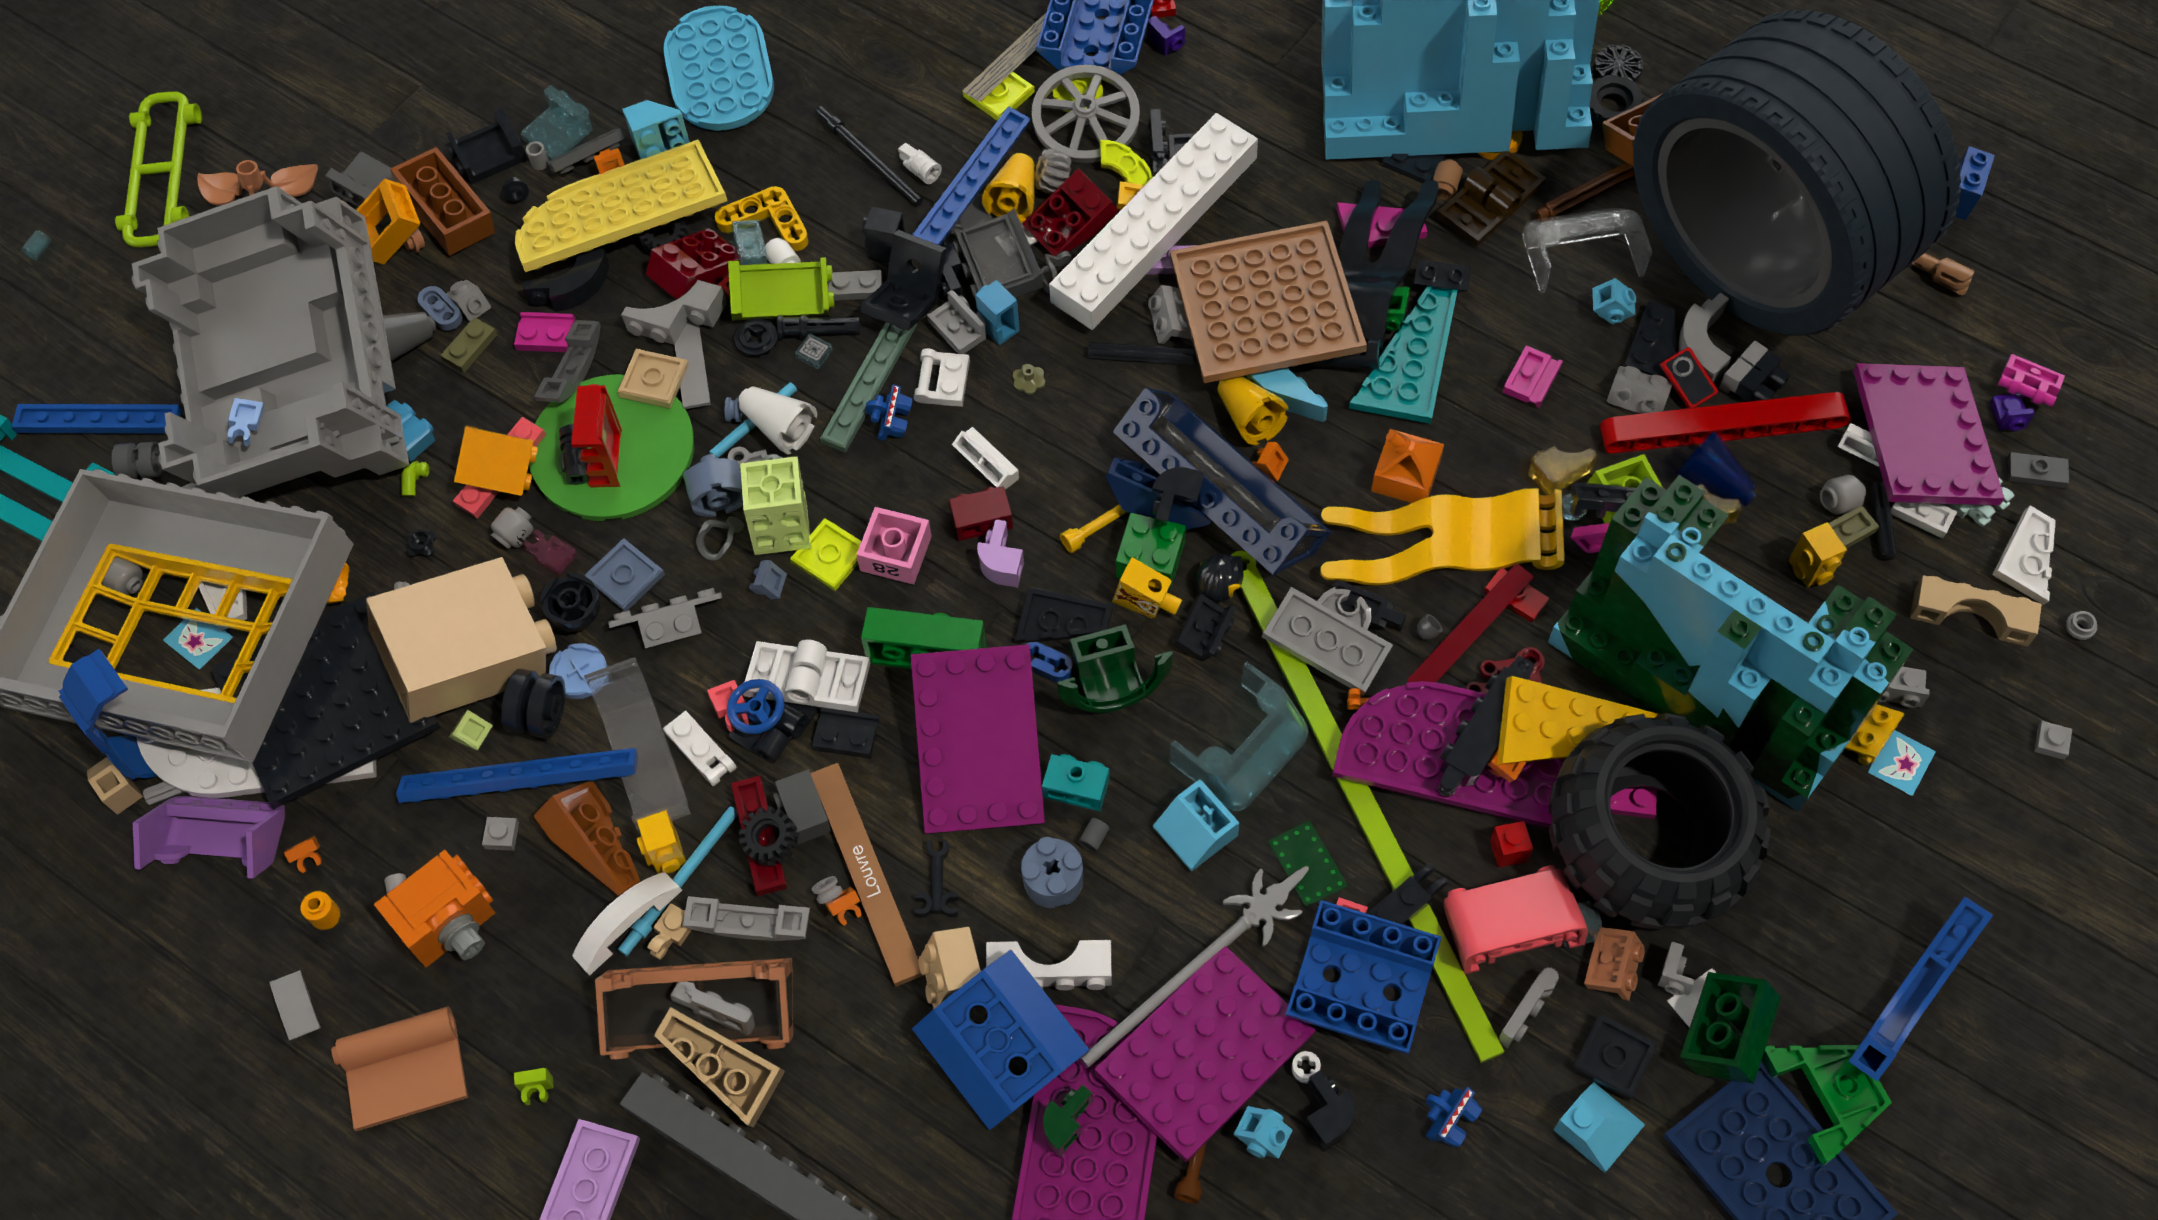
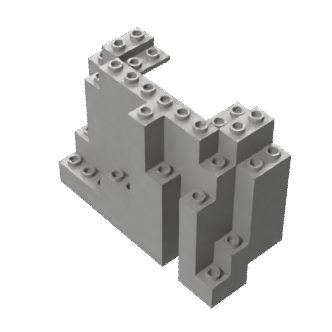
M275 186L157 228L159 235L158 247L161 253L132 263V282L135 289L147 295L146 305L149 311L169 321L174 337L173 350L177 357V376L182 390L180 397L184 405L186 418L183 419L171 412L165 413V433L168 440L158 443L160 451L159 463L162 466V470L190 481L214 494L222 492L230 497L238 498L317 471H322L336 478L363 468L381 475L409 466L401 415L386 406L384 393L395 390L396 387L364 215L337 196L317 204L313 201L301 203ZM234 398L258 401L264 404V412L258 431L249 430L251 443L248 446H244L243 436L235 437L233 444H229L227 433L231 427L228 425V418Z

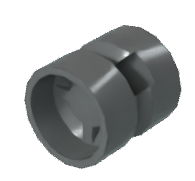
M140 442L137 446L134 443L114 445L112 450V466L115 475L125 474L133 479L138 478L139 475L143 478L162 476L164 470H162V466L159 463V442Z

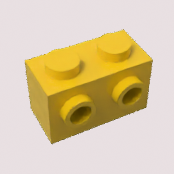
M1826 522L1802 533L1788 561L1793 566L1796 577L1802 580L1807 588L1817 583L1820 586L1833 579V574L1836 568L1841 565V560L1847 549L1829 523Z
M666 810L637 820L641 832V837L637 838V842L648 866L654 865L656 871L660 874L663 872H675L685 864L686 859L677 831Z

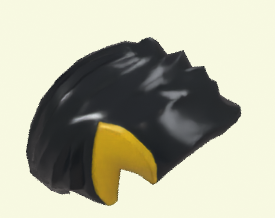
M1218 554L1203 561L1195 577L1197 594H1202L1217 603L1232 598L1234 590L1241 588L1244 573L1241 557Z

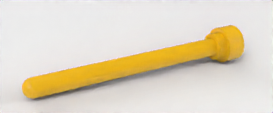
M1117 505L1080 529L1069 528L1060 534V540L1068 552L1073 553L1082 547L1085 538L1126 514L1127 511L1122 510L1120 505Z

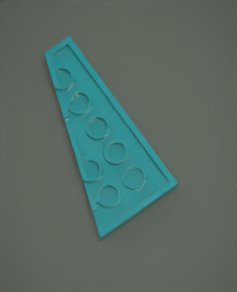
M1426 287L1413 311L1406 317L1403 326L1394 335L1380 356L1379 369L1374 368L1369 377L1365 379L1361 389L1351 400L1349 409L1431 424L1458 290Z

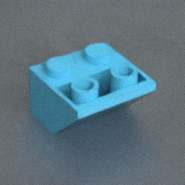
M648 100L622 109L632 142L640 159L689 143L683 116L679 109Z
M1199 779L1173 800L1155 822L1153 828L1192 872L1238 836L1239 822L1204 782Z

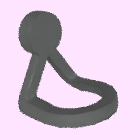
M1068 251L1061 252L1057 256L1045 255L1044 261L1047 265L1040 269L1043 290L1050 293V287L1044 273L1050 270L1054 279L1057 276L1055 267H1063L1071 262L1072 257Z
M729 516L726 522L717 520L705 521L696 538L698 551L708 560L715 561L722 558L732 543L734 532L740 533L744 528V523L739 518ZM712 527L728 529L727 539L718 554L710 553L704 545L705 535Z

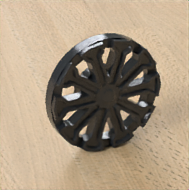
M1609 45L1605 49L1602 48L1597 54L1594 62V71L1598 78H1603L1609 73V76L1619 75V77H1626L1628 80L1636 82L1641 76L1643 61L1638 52L1631 50L1632 48L1629 46Z

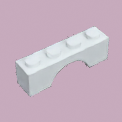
M1080 940L1076 950L1069 958L1053 965H1043L1030 960L1022 952L1018 942H986V967L1012 949L1042 989L1043 987H1055L1058 990H1072L1074 986H1087L1091 990H1101L1105 986H1112L1111 940Z

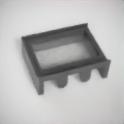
M1014 208L1005 215L959 231L957 229L954 230L956 240L952 244L958 257L962 256L964 263H961L965 278H971L973 284L970 285V289L975 301V294L983 286L990 285L995 280L1014 298L1043 288L1040 268Z

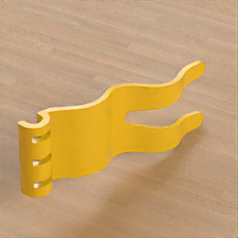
M1521 489L1487 498H1468L1448 494L1436 495L1386 512H1369L1349 507L1330 506L1324 508L1321 513V520L1325 524L1345 526L1374 535H1400L1421 528H1430L1432 531L1430 538L1390 557L1377 560L1325 562L1320 569V574L1325 580L1338 579L1340 581L1378 586L1398 583L1418 574L1440 568L1489 571L1510 567L1515 564L1532 562L1533 566L1538 569L1552 570L1564 564L1562 490L1554 489V493L1547 496L1539 495V489ZM1553 506H1555V507H1554L1553 509H1551V510H1540V509H1539V507H1541V508H1548V507H1553ZM1554 529H1556V530H1555L1554 532H1552V533H1541V532H1540V530H1554ZM1555 552H1557V553H1556L1555 555H1553V556H1542V555H1541V553H1546V554H1548V553H1555Z

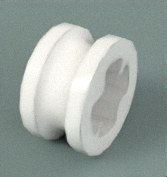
M1309 1051L1300 1052L1293 1059L1292 1074L1301 1083H1308L1309 1077L1320 1070L1321 1063L1316 1054ZM1307 1060L1310 1066L1315 1067V1070L1311 1068L1310 1074H1304V1070L1298 1068L1297 1065L1301 1066L1302 1061Z

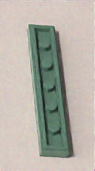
M888 322L884 324L820 438L822 444L846 453L868 414L865 411L866 403L870 400H875L915 330L917 323L909 331L899 329Z

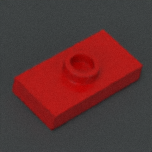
M1500 568L1485 587L1484 593L1488 594L1508 571ZM1527 584L1507 607L1533 623L1548 604L1550 598Z

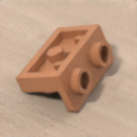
M1598 927L1584 982L1588 989L1618 993L1622 1000L1629 1001L1631 991H1635L1638 978L1636 971L1638 963L1643 961L1645 952L1644 945L1634 931Z

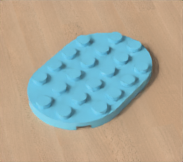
M728 6L703 7L681 17L678 20L679 24L672 31L669 30L664 42V56L676 108L681 111L682 116L687 121L704 129L720 131L749 124L765 111L774 92L772 71L760 25L752 16H746L737 12V8Z

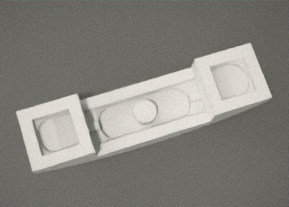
M665 872L649 877L634 885L616 898L598 915L580 939L572 957L591 975L613 954L607 948L653 905L659 911L662 910L682 889Z

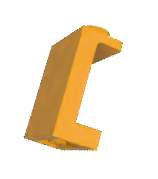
M466 425L454 482L522 496L523 490L529 491L532 474H528L527 470L529 462L535 463L538 447L533 446L534 440L523 439Z

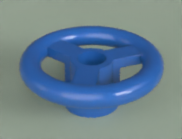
M753 679L746 681L732 692L728 700L727 715L729 721L737 730L743 733H763L775 726L780 720L785 704L783 694L778 686L768 680ZM753 688H760L755 698L750 699L748 703L737 704L738 699L743 693ZM769 691L773 694L776 701L775 710L771 717L772 709L765 700ZM761 706L759 710L754 711L756 707ZM746 713L753 723L759 725H747L739 720L737 714Z

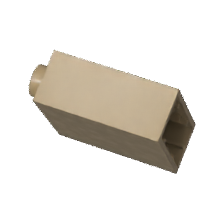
M503 557L366 598L369 632L410 723L423 717L427 718L505 692L510 677L517 669L536 671L540 677L543 673H546V655L557 650L555 637L548 621L542 619L534 622L528 611V608L535 605L528 579L524 574L512 577Z

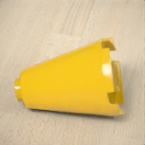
M1023 153L1012 155L986 186L982 195V204L989 215L993 213L999 217L1007 214L1014 208L1020 223L1024 222L1028 216H1031L1034 209L1035 164L1031 157Z
M1242 376L1219 381L1218 394L1241 437L1248 444L1258 445L1257 441L1264 438L1268 441L1281 431L1288 418L1285 415L1286 409L1289 410L1288 405L1282 398Z

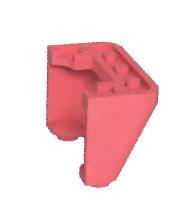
M1553 865L1540 868L1534 874L1470 890L1457 888L1448 892V897L1443 901L1444 911L1462 970L1465 974L1479 971L1478 964L1484 963L1486 959L1489 964L1495 963V958L1550 944L1560 947L1563 940L1568 942L1569 948L1585 945L1588 933L1585 919L1563 874V870L1556 869Z

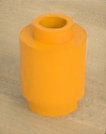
M321 891L312 892L301 903L302 915L315 928L319 930L331 929L338 923L340 909L326 893Z

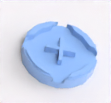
M578 643L567 646L568 648L562 652L560 650L550 663L549 674L562 676L566 688L565 697L584 699L594 695L603 687L608 678V665L605 657L596 647L586 643Z

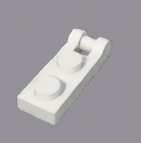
M684 711L663 728L667 737L713 787L721 781L720 777L728 772L730 774L737 768L731 758L718 747L687 711ZM717 760L719 764L711 769L709 766Z

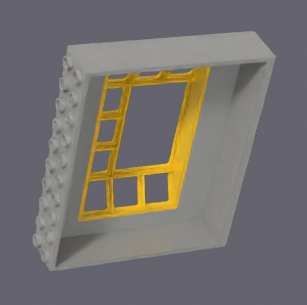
M80 469L0 621V706L76 723L59 698L61 694L58 692L63 688V680L71 664H73L64 661L63 658L76 633L81 632L113 644L107 660L115 670L144 611L247 631L250 633L221 694L117 673L128 690L103 706L95 724L100 729L253 762L354 544L345 535L346 532L333 521V517L323 511L313 513L297 506L286 508L270 501L259 503L248 497L238 499L222 492L211 494L195 487L185 489L173 483H167L166 485L158 484L147 478L137 480L125 474L115 476L99 469H94V471ZM114 558H120L150 570L137 598L102 585ZM163 574L189 579L176 606L149 601ZM201 582L228 586L215 614L188 609ZM241 589L268 594L255 622L227 617ZM96 595H101L132 607L118 635L82 622ZM284 597L274 621L268 623L278 599ZM267 634L255 661H250L261 636ZM249 672L238 697L234 698L233 695L243 674Z

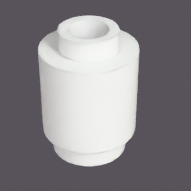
M775 238L770 240L765 246V256L770 264L801 262L798 255L785 240Z

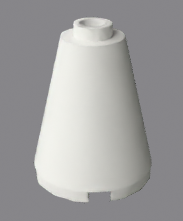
M754 386L743 390L738 399L739 409L780 451L786 454H791L789 450L792 448L796 451L800 449L813 431L814 425L811 424L812 416L817 418V410L810 403Z

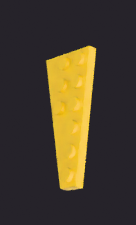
M1511 676L1506 678L1497 765L1567 758L1588 734L1597 728L1612 724L1615 719L1637 714H1644L1645 718H1655L1658 713Z

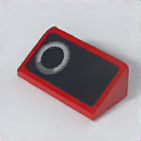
M1690 347L1683 349L1659 364L1687 408H1695L1709 401L1719 392Z

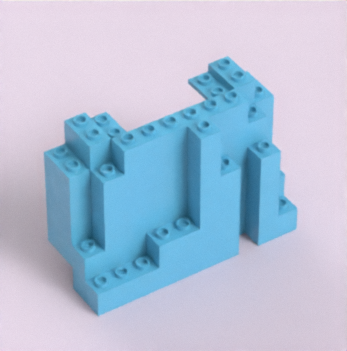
M1322 0L1321 64L1326 160L1392 157V154L1415 156L1503 152L1510 149L1512 131L1530 130L1534 132L1536 150L1589 148L1592 130L1589 105L1593 86L1590 62L1600 0Z

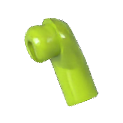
M414 461L403 470L401 474L402 497L416 496V481L420 476L427 477L429 475V465L426 462L419 463V461Z

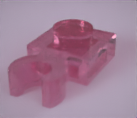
M534 530L533 534L538 539V542L530 544L528 541H524L527 551L537 554L535 557L539 563L560 575L577 555L575 548L554 535L547 541L541 531Z

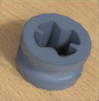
M731 397L726 398L724 409L726 422H731L732 419H735L736 422H741L743 412L739 409V397L736 400H732Z

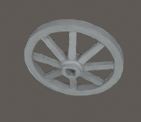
M1076 65L1054 73L1040 86L1032 104V123L1039 141L1047 150L1049 148L1053 150L1058 149L1067 153L1069 158H1071V162L1076 163L1101 161L1100 149L1078 150L1085 125L1090 124L1099 143L1100 140H1108L1097 120L1098 117L1126 128L1123 134L1115 141L1126 146L1134 138L1139 125L1140 107L1134 89L1121 75L1108 68L1096 65ZM1082 77L1093 78L1086 95H1082L1072 83V79ZM1101 80L1114 85L1120 90V92L1097 99L1094 98ZM1063 84L1075 101L1046 98L1052 90ZM1127 100L1131 113L1130 120L1100 107ZM1042 108L1072 110L1047 127L1043 126L1041 119ZM1075 120L1077 123L1070 148L1061 145L1050 136Z

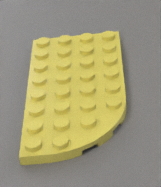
M695 140L626 164L625 166L611 169L605 173L585 178L547 195L548 201L540 207L533 206L523 217L524 224L520 230L516 231L515 245L524 271L538 270L553 262L566 260L573 255L589 252L596 247L608 243H615L622 238L633 234H640L647 229L666 225L670 221L691 216L707 208L717 207L721 203L727 202V197L699 140Z

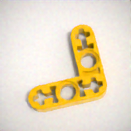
M770 187L723 206L716 211L714 216L717 228L724 233L734 232L771 217L782 240L787 241L794 251L803 250L808 245L809 240L806 229L786 192L780 187ZM749 206L758 207V210L754 213L749 214L745 212V209ZM783 215L792 216L789 222L783 223L779 221V218ZM728 217L730 221L726 222L724 218ZM794 230L796 236L800 239L795 240V238H792L791 231Z

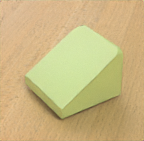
M467 710L457 722L449 738L478 750L493 725Z

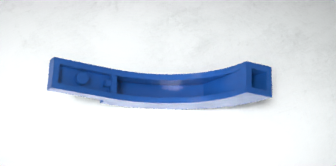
M1964 896L1863 1038L1849 1060L1851 1064L1874 1080L1878 1081L1928 1005L1992 918V913Z

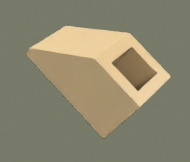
M108 757L87 770L89 783L101 801L117 815L143 797L130 777L127 779Z

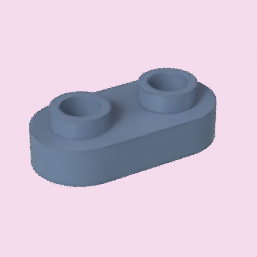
M429 286L419 293L418 303L427 316H432L435 324L440 329L453 330L461 324L463 316L459 307L441 288Z

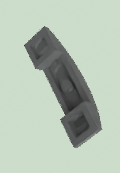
M574 321L565 338L569 347L553 377H544L534 396L536 401L562 402L577 390V386H580L584 380L596 352L601 328L599 321Z

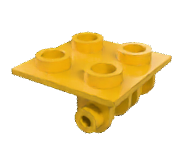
M1877 704L1845 749L1858 753V761L1863 765L1874 763L1876 757L1904 716V713Z

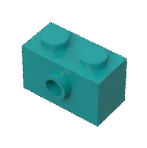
M1051 754L1042 784L1043 798L1100 812L1110 780L1109 768L1096 761L1086 763L1078 761L1073 756L1067 754L1059 756Z

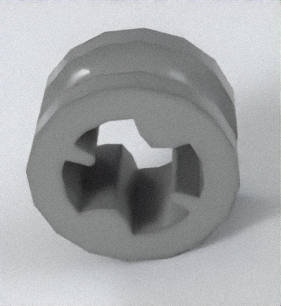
M835 876L827 877L812 887L813 893L818 894L817 901L819 904L827 903L842 893L841 886L836 885L838 880Z

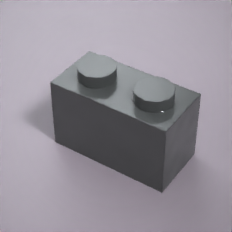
M809 769L775 781L778 792L773 794L778 809H785L787 816L797 826V830H795L799 834V839H796L797 844L832 832Z

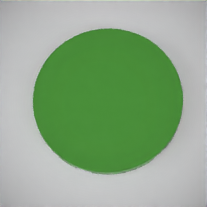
M622 374L599 376L581 382L580 386H588L590 384L606 385L623 431L621 432L617 474L621 487L590 488L588 485L589 475L588 481L583 484L572 485L566 482L565 472H562L561 454H563V451L560 449L559 429L574 423L577 390L562 402H550L535 423V425L545 431L546 436L537 445L538 450L535 463L529 462L532 476L541 493L549 502L563 512H569L581 516L582 519L592 521H605V519L621 517L622 519H627L642 514L663 502L681 484L683 473L687 468H690L694 454V431L686 409L683 408L682 403L677 397H675L671 409L621 398L617 391L624 378Z

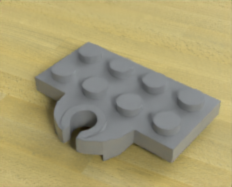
M1291 587L1263 632L1262 638L1349 688L1360 689V694L1364 696L1393 644L1368 631L1371 622V608L1368 607L1365 600L1360 596L1356 600L1355 611H1344L1340 603L1347 600L1351 590L1335 589L1334 587L1324 592L1315 601Z

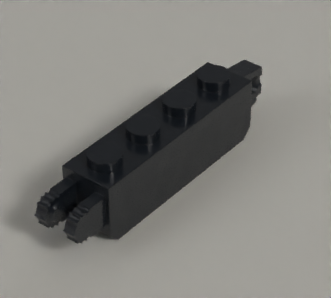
M1518 656L1508 668L1504 666L1499 675L1496 673L1492 674L1485 686L1489 690L1485 698L1481 696L1477 698L1470 710L1474 713L1473 717L1469 722L1465 719L1462 721L1455 733L1459 739L1455 745L1449 743L1440 759L1444 760L1440 769L1444 774L1437 786V792H1439L1441 797H1452L1460 784L1465 786L1475 785L1487 762L1499 745L1506 678L1515 676L1528 680L1535 664L1524 657Z

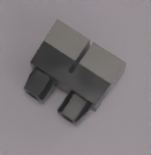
M1755 340L1725 373L1719 389L1727 394L1733 391L1742 397L1743 402L1769 400L1773 398L1775 391L1765 385L1769 383L1781 390L1787 383L1790 374L1779 367L1782 360L1780 357Z

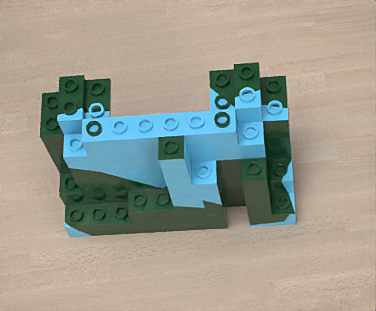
M1678 475L1667 490L1645 477L1611 518L1593 570L1575 591L1569 609L1553 627L1548 643L1648 711L1686 717L1685 720H1689V725L1697 728L1707 725L1724 735L1722 742L1729 748L1732 747L1737 739L1760 754L1751 773L1754 782L1799 812L1871 714L1914 649L1887 632L1888 627L1897 615L1895 612L1871 597L1863 601L1840 585L1835 587L1809 623L1794 615L1700 554L1729 517V514L1703 498L1704 490Z

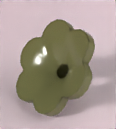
M1024 364L1021 369L1013 372L1014 388L1017 391H1024L1026 394L1031 395L1037 389H1042L1045 386L1044 370L1040 367Z

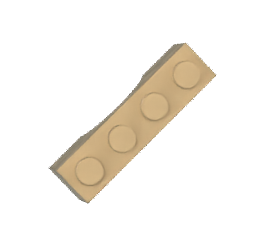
M1923 575L1914 589L1910 618L1940 625L1950 614L1971 612L1980 615L1993 626L1998 640L2028 647L2038 634L2042 604L2033 602L2025 597L2016 598L1995 590L1987 591L1974 588L1966 583H1954L1945 581L1937 576Z

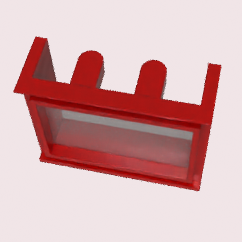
M590 384L588 386H577L571 445L572 448L592 447V449H582L580 456L582 461L591 462L587 465L586 474L589 475L588 485L590 488L621 487L617 474L621 432L623 430L606 385Z

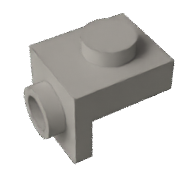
M468 280L455 283L451 286L450 291L446 293L459 307L468 321H471L474 317L478 318L491 308L479 287Z

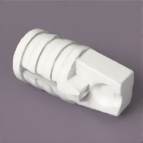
M907 143L898 148L900 159L904 161L903 165L923 182L932 184L938 179L942 167L926 155V153L920 149L917 151Z

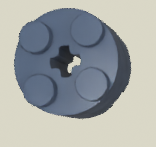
M710 454L702 457L700 463L684 471L683 477L689 502L695 514L713 517L716 516L715 511L725 509L727 514L743 505L741 472L736 460L717 458L716 455Z
M1043 837L1025 853L1021 865L1023 885L1028 897L1034 903L1044 908H1055V906L1068 905L1078 897L1083 887L1082 857L1074 846L1061 839Z

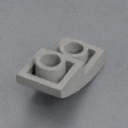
M301 970L269 982L289 1040L321 1028Z

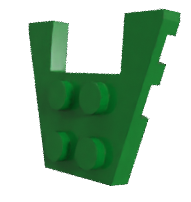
M1820 1045L1818 1048H1802V1046L1775 1048V1046H1766L1762 1059L1772 1077L1774 1078L1802 1068L1834 1127L1815 1133L1807 1139L1822 1166L1829 1163L1892 1103L1879 1080H1874L1849 1062L1859 1045Z

